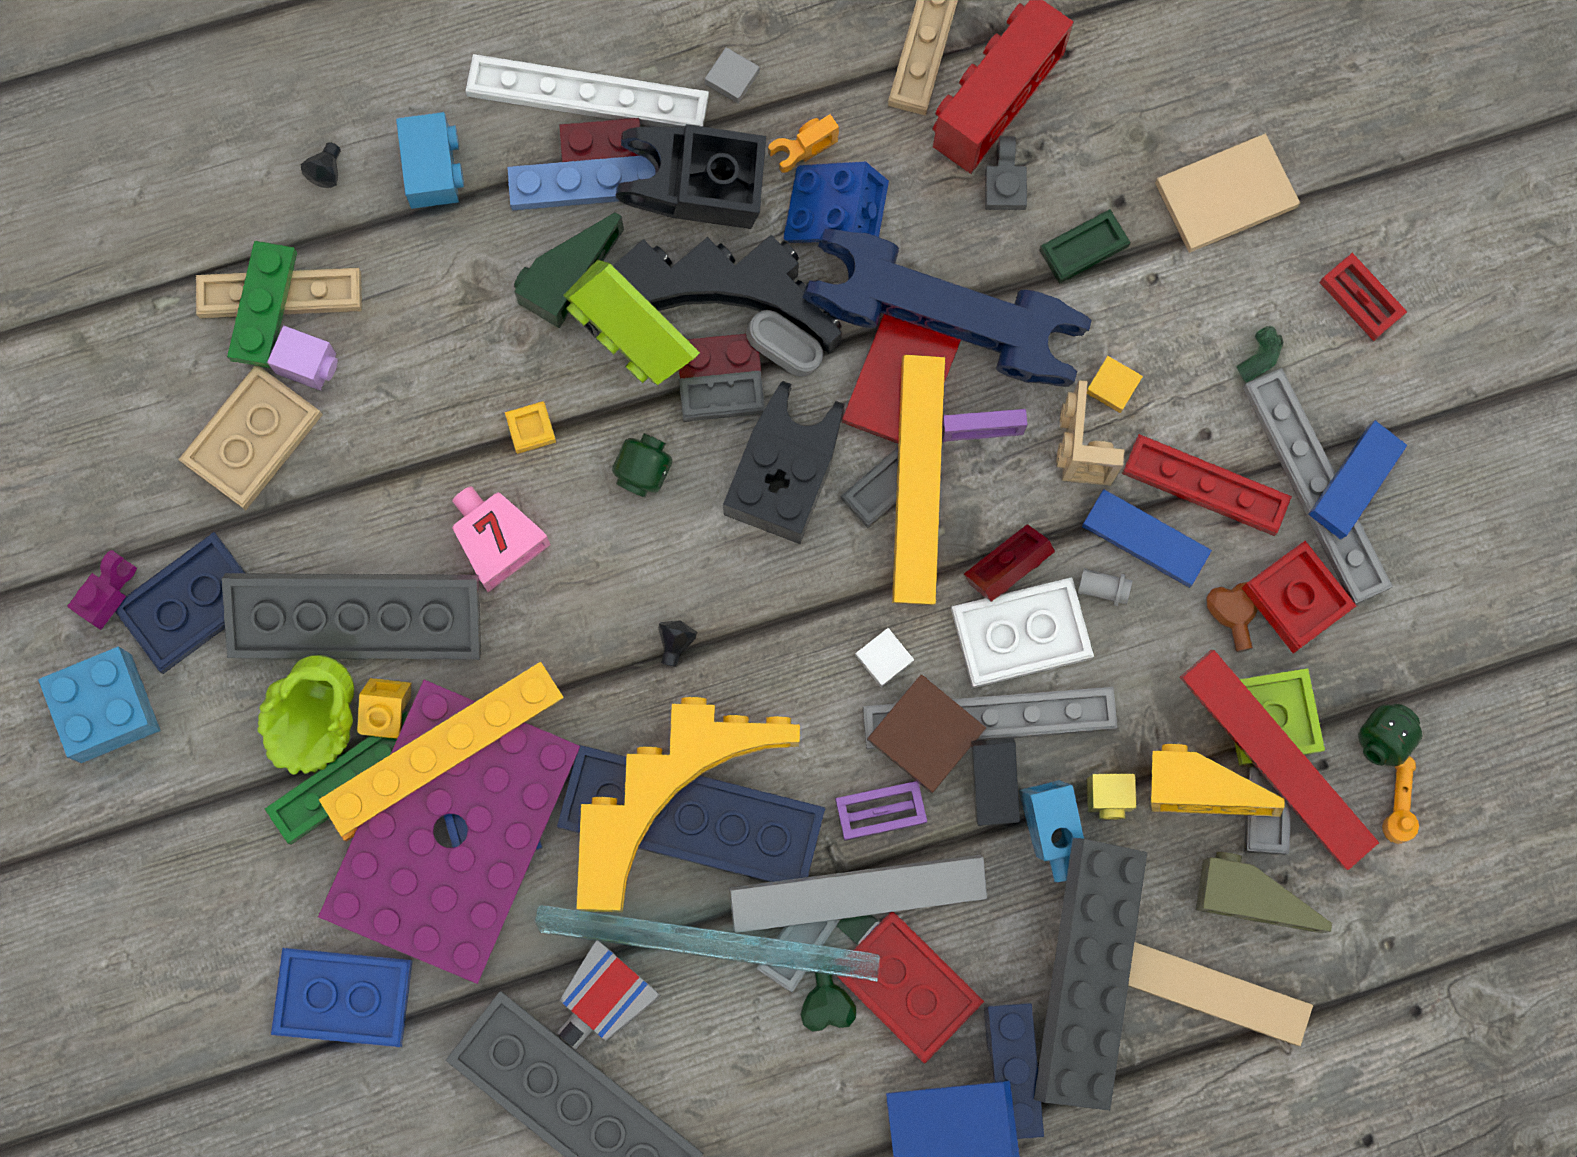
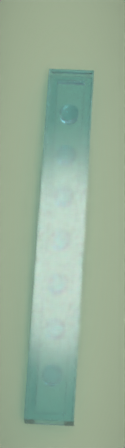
M543 905L537 908L535 922L540 933L599 940L602 942L878 982L880 956L874 953Z

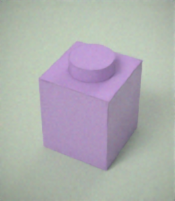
M283 325L267 363L275 374L321 391L325 380L330 381L337 368L338 359L335 358L336 353L329 342Z

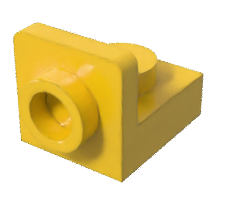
M370 678L359 694L357 732L361 735L398 738L401 732L402 712L411 699L412 683Z

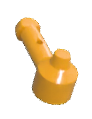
M1411 756L1402 765L1395 766L1396 782L1393 813L1384 819L1382 825L1385 837L1390 842L1402 844L1413 839L1419 830V822L1416 816L1410 812L1413 771L1416 770V761Z

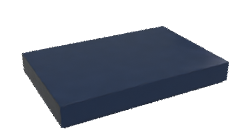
M215 532L211 533L128 594L115 611L162 674L166 673L225 629L222 577L225 573H246Z

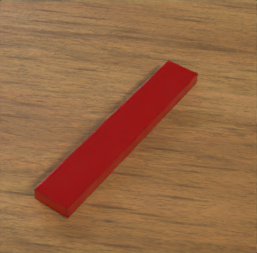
M1210 650L1179 677L1343 869L1348 871L1379 844L1378 840L1215 650Z

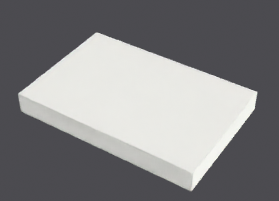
M1072 577L1001 594L992 602L985 598L951 607L972 689L1094 658Z

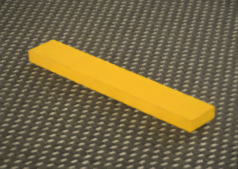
M904 355L902 357L892 603L936 604L945 357Z

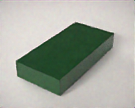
M1109 209L1040 246L1039 251L1060 284L1128 248L1131 242L1113 212Z

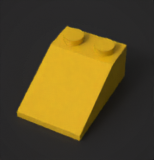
M1163 744L1162 751H1153L1152 812L1281 817L1284 810V799L1197 752H1188L1187 745Z

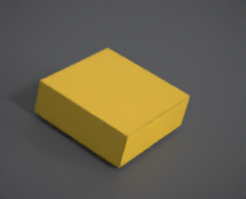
M1107 356L1088 387L1087 394L1121 413L1143 376Z
M544 401L505 412L517 454L556 443Z

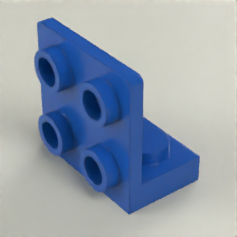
M866 161L799 165L796 168L784 240L788 243L819 242L825 229L868 233L879 237L889 180Z

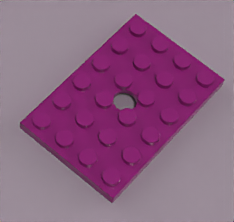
M423 680L391 754L476 701ZM523 723L360 825L355 832L318 917L478 984L580 746L530 724ZM446 814H456L462 817L468 828L465 841L454 848L441 846L434 837L436 821Z

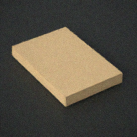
M1266 133L1157 178L1155 182L1189 253L1294 210L1300 205V201Z
M254 366L178 460L246 511L323 414L263 368Z

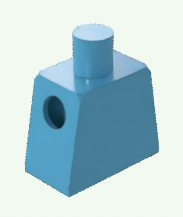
M1057 780L1020 789L1019 795L1035 855L1043 861L1050 862L1054 882L1066 881L1073 838L1084 839L1073 785ZM1061 828V838L1059 841L1052 843L1051 837L1053 832Z

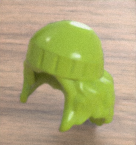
M324 655L305 657L293 666L286 678L279 679L268 687L265 700L259 706L261 712L258 715L259 726L257 731L263 736V745L267 750V758L273 762L276 768H287L289 773L293 775L297 774L300 770L304 774L311 771L324 770L327 763L335 762L337 756L342 754L343 749L347 747L350 741V728L353 724L350 705L354 697V683L351 674L340 662Z

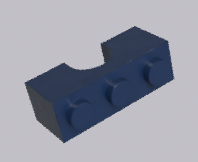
M1032 1003L984 1007L987 1051L990 1052L993 1082L1010 1081L1017 1139L1044 1137L1041 1101L1034 1100L1038 1065Z

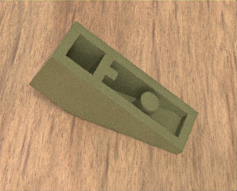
M1216 852L1215 858L1210 857L1203 860L1196 911L1321 934L1331 932L1332 923L1254 865L1241 863V855Z

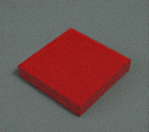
M1306 541L1299 544L1241 587L1293 654L1357 606Z

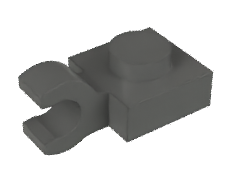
M999 136V143H997V166H986L985 210H1026L1027 166H1015V136Z

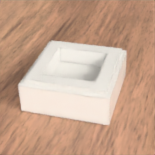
M889 628L855 654L881 688L914 662L913 657Z

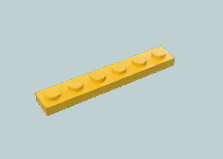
M540 661L318 800L343 837L563 699V696Z

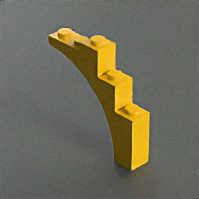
M701 697L681 698V704H672L670 755H662V748L637 747L636 754H627L625 805H617V798L592 797L591 804H581L577 910L623 913L627 878L637 849L654 819L671 799L701 774L732 758L764 749L799 747L800 725L791 724V718L778 716L766 717V724L749 723V717L740 715L723 716V722H715V705H707V699Z

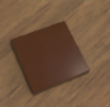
M921 674L871 733L867 741L933 794L971 748V741H976L985 731L986 727Z

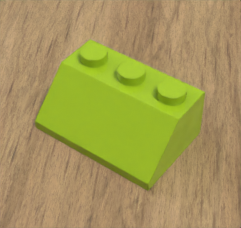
M597 260L563 295L571 303L566 308L567 311L583 326L590 321L600 331L596 339L613 355L619 350L630 361L625 366L627 370L642 384L649 379L652 383L659 385L700 353L610 263Z

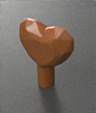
M1247 582L1239 583L1231 590L1224 587L1213 588L1206 597L1207 609L1220 624L1231 628L1236 652L1253 648L1248 624L1255 618L1258 608L1241 588Z

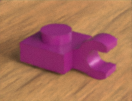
M112 550L107 552L101 561L100 577L91 573L67 605L69 609L100 630H102L126 596L120 592V589L134 576L137 567Z

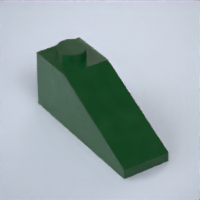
M615 212L537 257L530 268L524 267L514 283V288H516L514 292L518 304L560 328L569 315L566 308L570 305V302L563 295L597 260H605L624 231L622 216Z

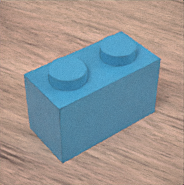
M444 112L396 118L405 195L411 209L459 202L457 188L464 187V178L461 163L454 164L453 150H459L456 125L449 126Z

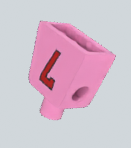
M470 486L458 493L452 500L464 516L454 524L452 529L487 592L491 591L551 545L546 534L499 492L484 502L474 488Z

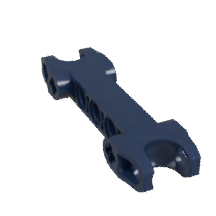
M825 229L822 233L818 247L843 261L847 267L848 281L841 284H830L819 280H809L802 298L825 310L836 319L861 327L874 328L877 327L880 314L883 313L1000 353L996 369L998 372L1026 383H1042L1069 387L1075 382L1078 371L1073 366L1059 361L1052 355L1048 346V337L1050 333L1054 332L1070 336H1083L1085 332L1089 331L1092 320L1060 299L1033 290H1020L1017 293L1015 303L1012 304L895 264L899 247L888 240L868 233H853L834 229Z

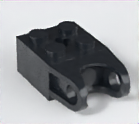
M688 124L685 127H634L622 132L621 146L648 159L654 166L656 174L648 179L619 183L615 195L620 202L671 218L752 229L760 214L766 136ZM713 174L720 175L721 180L717 179Z
M782 381L751 433L724 500L723 512L727 517L801 544L830 471L845 404L835 401L824 419L815 425L803 426L797 424L790 418L787 412L792 384ZM782 481L784 486L788 488H779L777 493H773L770 491L769 483Z

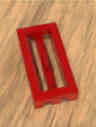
M1353 253L1327 273L1319 282L1373 341L1378 339L1407 313L1406 309ZM1347 268L1382 304V306L1391 314V316L1387 318V316L1373 303L1371 297L1362 288H1359V286L1346 274L1345 270ZM1335 278H1336V279L1347 289V291L1361 304V306L1374 318V320L1379 324V326H1378V325L1372 320V318L1359 306V304L1345 291V289L1335 280Z

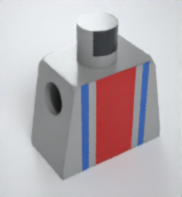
M597 940L560 999L573 1014L557 1033L575 1049L580 1046L592 1030L602 1039L608 1041L652 1005L661 995L604 944Z

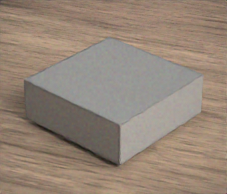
M725 47L705 77V84L739 104L760 73V67Z

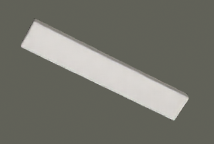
M473 54L466 86L467 97L612 120L639 118L640 124L656 127H685L686 124L704 127L709 99V91Z

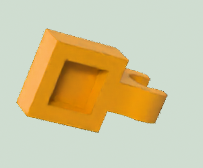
M831 114L821 120L814 118L799 129L796 140L778 138L772 141L768 146V154L771 157L779 151L786 152L789 157L779 163V170L781 173L789 172L802 159L806 162L837 143L839 126Z

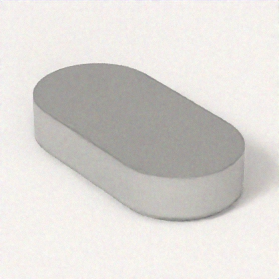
M764 310L757 313L749 322L746 335L750 345L791 374L808 376L821 364L823 349L820 343L813 336L779 313Z

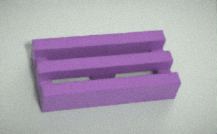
M1026 409L944 415L942 442L1023 435L1028 425Z
M917 781L835 798L844 841L927 823L921 791ZM912 793L913 800L847 813L846 806ZM915 809L917 815L851 829L850 822Z

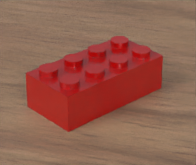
M1029 0L1025 6L1019 3L1007 20L1009 25L1002 36L996 33L986 45L983 51L985 58L978 67L975 64H971L965 71L959 82L962 86L954 97L948 94L938 106L935 112L938 119L932 128L935 132L933 148L972 174L997 142L999 136L1004 133L1063 57L1074 21L1044 0Z

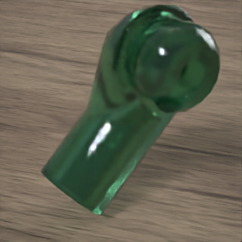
M1266 326L1260 329L1255 335L1260 345L1257 353L1236 365L1245 383L1276 365L1284 342L1282 335L1277 334L1275 327Z

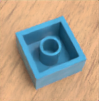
M119 646L38 679L67 758L84 763L161 731L133 656Z

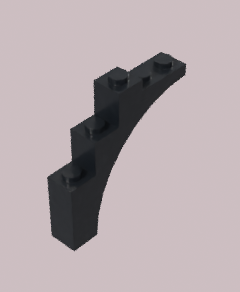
M772 234L736 265H734L736 260L732 253L722 243L716 246L708 237L671 268L672 261L668 255L657 245L652 248L644 239L613 265L658 311L682 305L714 303L750 308L758 312L770 310L779 313L813 336L827 354H830L841 344L842 332L839 330L842 328L841 323L825 310L822 312L818 306L802 298L806 285L800 280L797 282L793 281L798 277L799 263L797 261L799 257L786 241L779 243ZM590 321L584 326L596 339L600 331Z

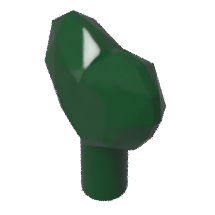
M830 959L813 961L816 987L808 993L803 1003L800 1014L803 1025L812 1032L822 1031L829 1025L838 1028L850 1027L856 1019V1006L844 989L833 984Z

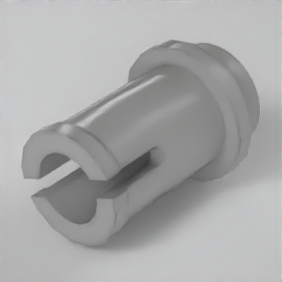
M1084 568L1078 594H1086L1114 601V606L1117 607L1118 603L1127 605L1133 580L1125 579L1126 574L1122 573L1121 577Z

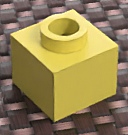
M1092 774L1088 777V812H1099V819L1103 820L1125 819V812H1130L1136 808L1135 774Z

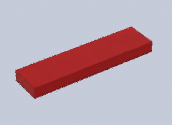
M1138 434L1122 472L1123 475L1272 536L1278 533L1292 498L1288 494Z

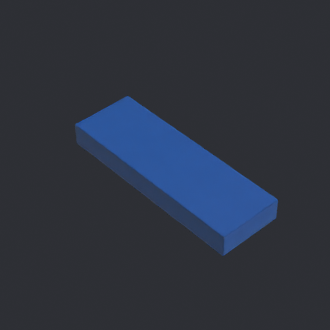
M1376 420L1368 425L1308 515L1340 540L1346 537L1407 447V444Z
M1105 489L1102 490L1082 525L1083 528L1189 588L1193 585L1212 551Z

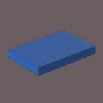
M282 948L271 1035L402 1047L413 961Z
M1010 1081L886 1093L894 1157H1020Z

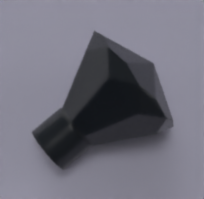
M328 142L321 153L306 159L301 164V172L305 178L319 187L332 188L336 186L338 181L336 160L341 152L340 147L332 142Z
M681 620L660 622L658 630L664 648L661 663L677 667L680 654L696 639L698 632Z

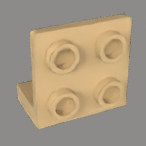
M1079 380L1074 392L1067 393L1066 403H1063L1061 407L1060 428H1066V432H1064L1062 443L1058 445L1056 467L1063 468L1062 481L1111 486L1123 467L1124 449H1116L1112 443L1105 441H1092L1088 445H1082L1087 381Z

